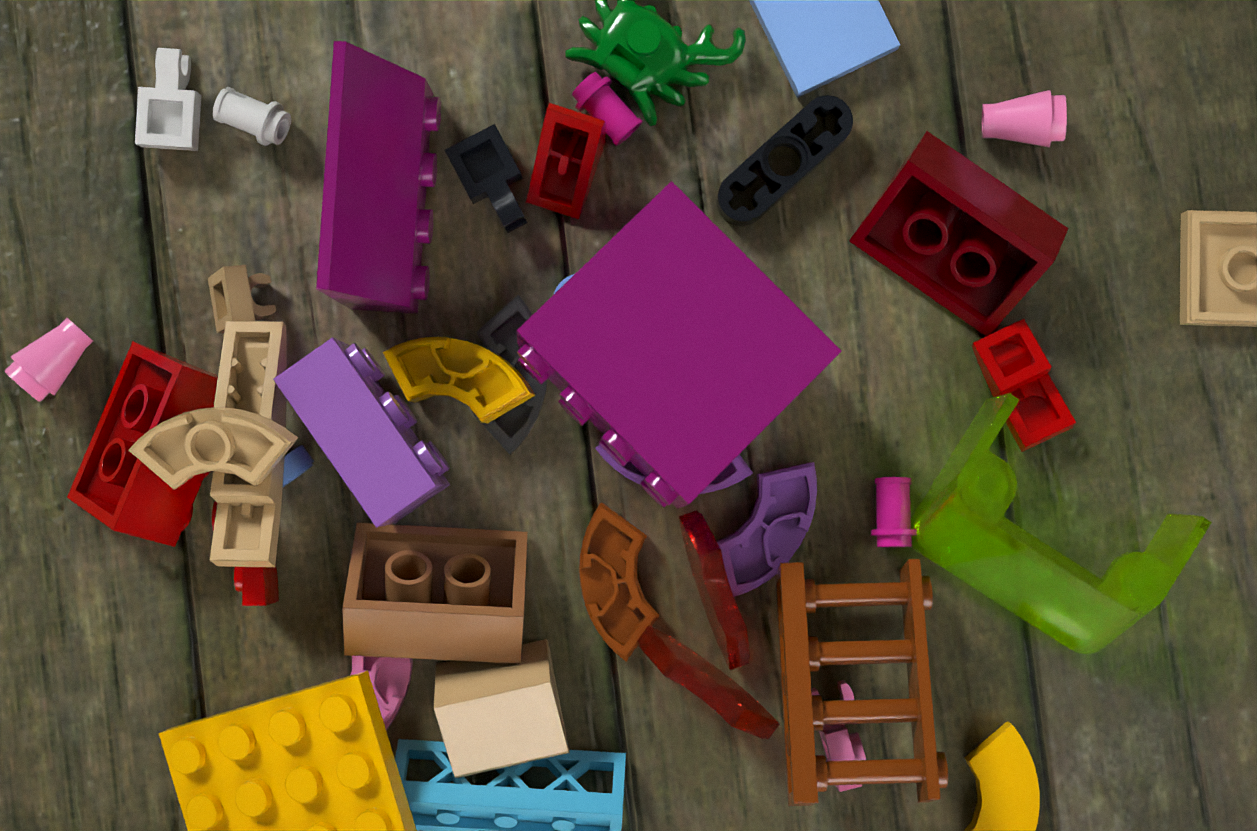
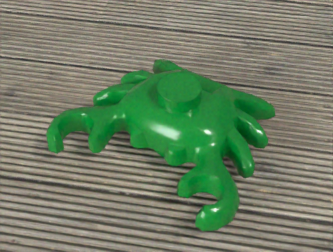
M595 0L596 12L603 28L600 29L594 22L584 16L578 20L579 27L585 37L596 49L571 47L565 51V57L571 61L593 66L601 71L604 69L629 89V94L636 101L649 126L656 125L658 119L654 103L649 96L650 94L656 95L666 103L678 107L684 106L686 99L683 94L669 84L701 87L709 83L708 74L686 71L689 66H722L733 63L743 53L746 36L745 30L739 27L733 31L734 41L728 48L722 49L714 45L712 41L714 28L711 24H707L702 29L695 43L688 46L682 41L683 33L681 27L672 26L657 14L656 8L653 5L642 7L635 3L636 0H617V6L614 9H610L607 0Z

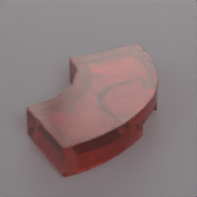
M696 510L679 516L689 564L704 610L724 659L730 670L749 664L750 653L747 627L731 591L721 549L702 513Z
M648 626L637 640L640 644L639 647L665 677L682 685L702 699L730 726L761 739H769L780 725L740 685L705 658L674 638Z

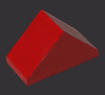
M549 103L546 108L526 199L527 203L576 219L580 218L607 140L604 120Z

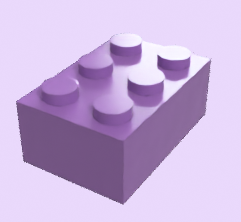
M332 337L273 378V380L375 527L395 524L450 485L443 475L450 467L431 441L428 443L424 440L420 441L410 428L417 423V419L404 400L398 394L393 396L389 391L385 392L378 380L384 377L385 374L372 354L366 348L361 350L356 343L348 345Z

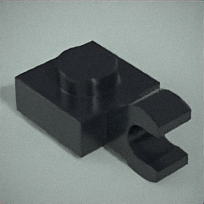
M495 124L445 149L473 204L489 197L507 233L527 224L525 216L509 188L511 184L523 179Z

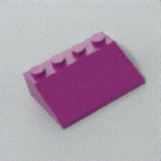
M334 41L316 289L351 310L418 314L419 300H427L429 293V266H421L423 243L431 244L433 236V210L425 209L426 187H435L437 179L436 153H429L430 131H439L441 100L440 97L433 96L426 78L346 41Z

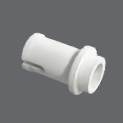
M230 87L220 91L213 107V118L215 121L228 124L256 136L257 142L264 146L271 143L281 144L286 138L291 124V115L284 111L280 103L274 101L266 104L236 92Z

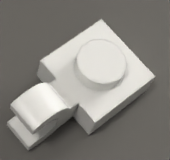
M157 48L155 88L138 87L135 144L146 148L198 151L201 94L194 90H185L191 75V57L182 55L181 49Z

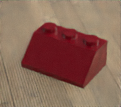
M926 131L861 222L849 242L976 330L988 336L1055 262L1069 228Z

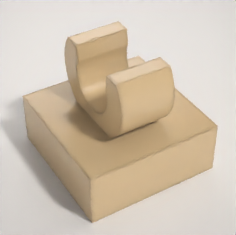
M246 265L223 266L208 278L217 333H224L226 321L262 320L276 312L275 305L260 306L251 297L252 288H262L271 283L269 275L257 273L248 277Z

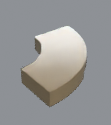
M211 407L185 412L160 423L141 436L131 446L129 451L174 490L186 483L194 475L209 471L235 474L256 486L264 481L298 437L280 424L259 414L241 409Z

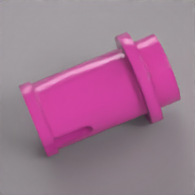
M594 72L585 78L572 92V96L577 101L575 108L579 112L585 109L590 116L604 120L606 133L617 146L629 138L643 121L609 87L612 80L608 76L602 78L597 72Z
M875 478L877 529L871 530V536H877V547H912L911 536L917 535V529H911V478Z

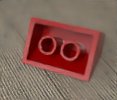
M132 341L67 498L113 531L175 547L181 531L191 521L193 503L201 483L211 471L194 475L186 483L174 490L135 457L129 449L146 432L168 419L196 409L214 407L218 375Z

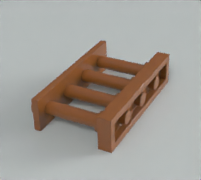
M920 559L907 560L899 570L900 582L815 584L814 579H804L803 562L779 564L775 579L788 806H812L817 804L818 792H826L827 785L916 783L918 803L940 800V788H947L948 766L944 752L936 751L925 610H931L932 584L929 575H921ZM902 605L904 640L818 642L817 636H808L807 614L815 613L816 608ZM907 663L909 698L822 701L821 695H812L810 672H818L821 665ZM911 722L914 750V758L826 761L825 755H815L814 731H823V725Z

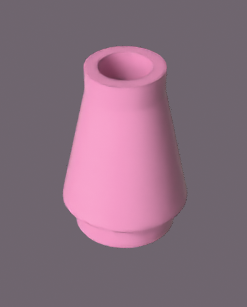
M1047 90L995 104H982V138H997L1050 147L1052 141L1065 140L1067 125L1065 95H1051V91Z
M66 318L59 326L10 356L14 362L5 370V373L28 394L41 402L49 393L54 396L56 395L84 350L93 340L70 319Z

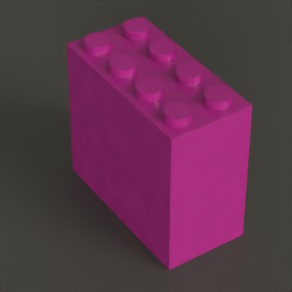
M672 181L516 330L519 349L517 354L520 356L517 361L527 373L541 385L549 379L561 391L559 394L561 399L558 402L563 409L581 426L590 420L603 434L602 439L599 441L601 447L622 467L630 461L645 476L639 483L641 487L661 507L665 508L672 503L677 509L689 505L842 352Z

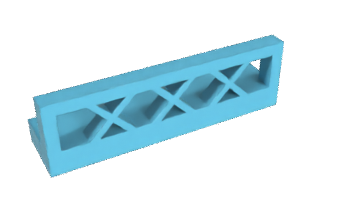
M398 739L395 761L417 831H621L626 753L569 750L570 753L496 769L500 775L487 785H471L465 777H454L444 742ZM409 759L434 760L443 770L428 782L406 780ZM532 766L547 767L558 779L545 789L529 788L519 776ZM588 770L613 771L612 793L587 792L576 780Z

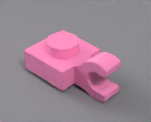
M844 680L838 681L840 700H854L850 686ZM811 688L812 695H819L816 688ZM845 724L823 725V731L819 732L827 761L866 760L858 732L849 734ZM862 784L835 786L839 792L861 787Z

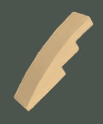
M226 321L214 407L234 408L256 413L286 428L287 399L273 380V378L287 369V337L284 322ZM285 455L264 481L256 486L235 474L213 471L210 496L217 502L210 561L216 566L275 567Z

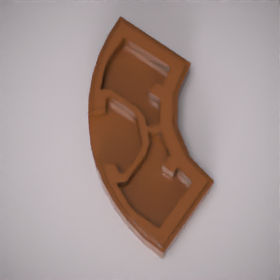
M601 502L589 522L582 542L579 565L581 589L587 612L596 630L607 645L627 662L660 614L644 598L637 579L638 554L647 535Z

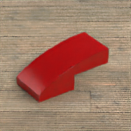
M1024 319L973 342L972 349L983 376L1021 452L1074 427L1076 421L1048 374L1052 366Z

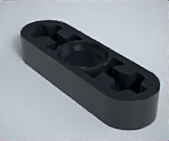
M830 95L817 97L807 104L723 180L716 199L720 215L727 222L736 226H747L759 220L844 143L853 126V115L849 106L842 99ZM818 112L821 116L826 117L833 113L838 118L834 126L837 135L834 136L831 132L825 131L818 136L810 147L819 153L816 156H812L803 138L813 130L817 122L814 114ZM795 129H798L802 139L797 135L792 134V132ZM781 146L792 148L800 159L799 170L790 176H780L774 173L768 163V156L773 149ZM757 166L762 179L778 190L770 194L765 184L755 193L751 201L755 209L749 211L746 207L742 206L735 211L729 205L734 196L730 189L736 186L740 191H744L756 181L758 175L749 170Z

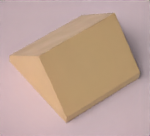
M547 639L522 644L520 664L453 660L436 664L434 711L455 778L570 753Z

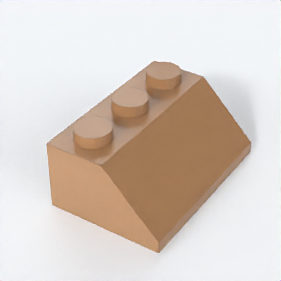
M357 523L342 608L344 655L520 664L528 532L392 524L376 528L373 523Z

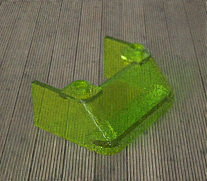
M1010 393L987 398L913 514L911 529H917V535L911 536L912 547L921 556L1065 648L1081 654L1098 652L1164 600L1212 522L1203 516L1168 513L1144 552L1131 551L1121 554L1113 560L1102 578L1097 577L1003 516L1015 497L1017 480L1010 465L988 449L1019 399Z

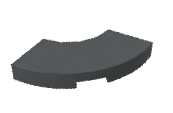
M519 295L476 332L485 348L498 354L515 367L535 393L534 397L490 423L481 422L510 455L522 444L537 421L547 389V380L542 385L539 384L517 361L520 356L517 354L519 349L516 330L532 316L528 306Z

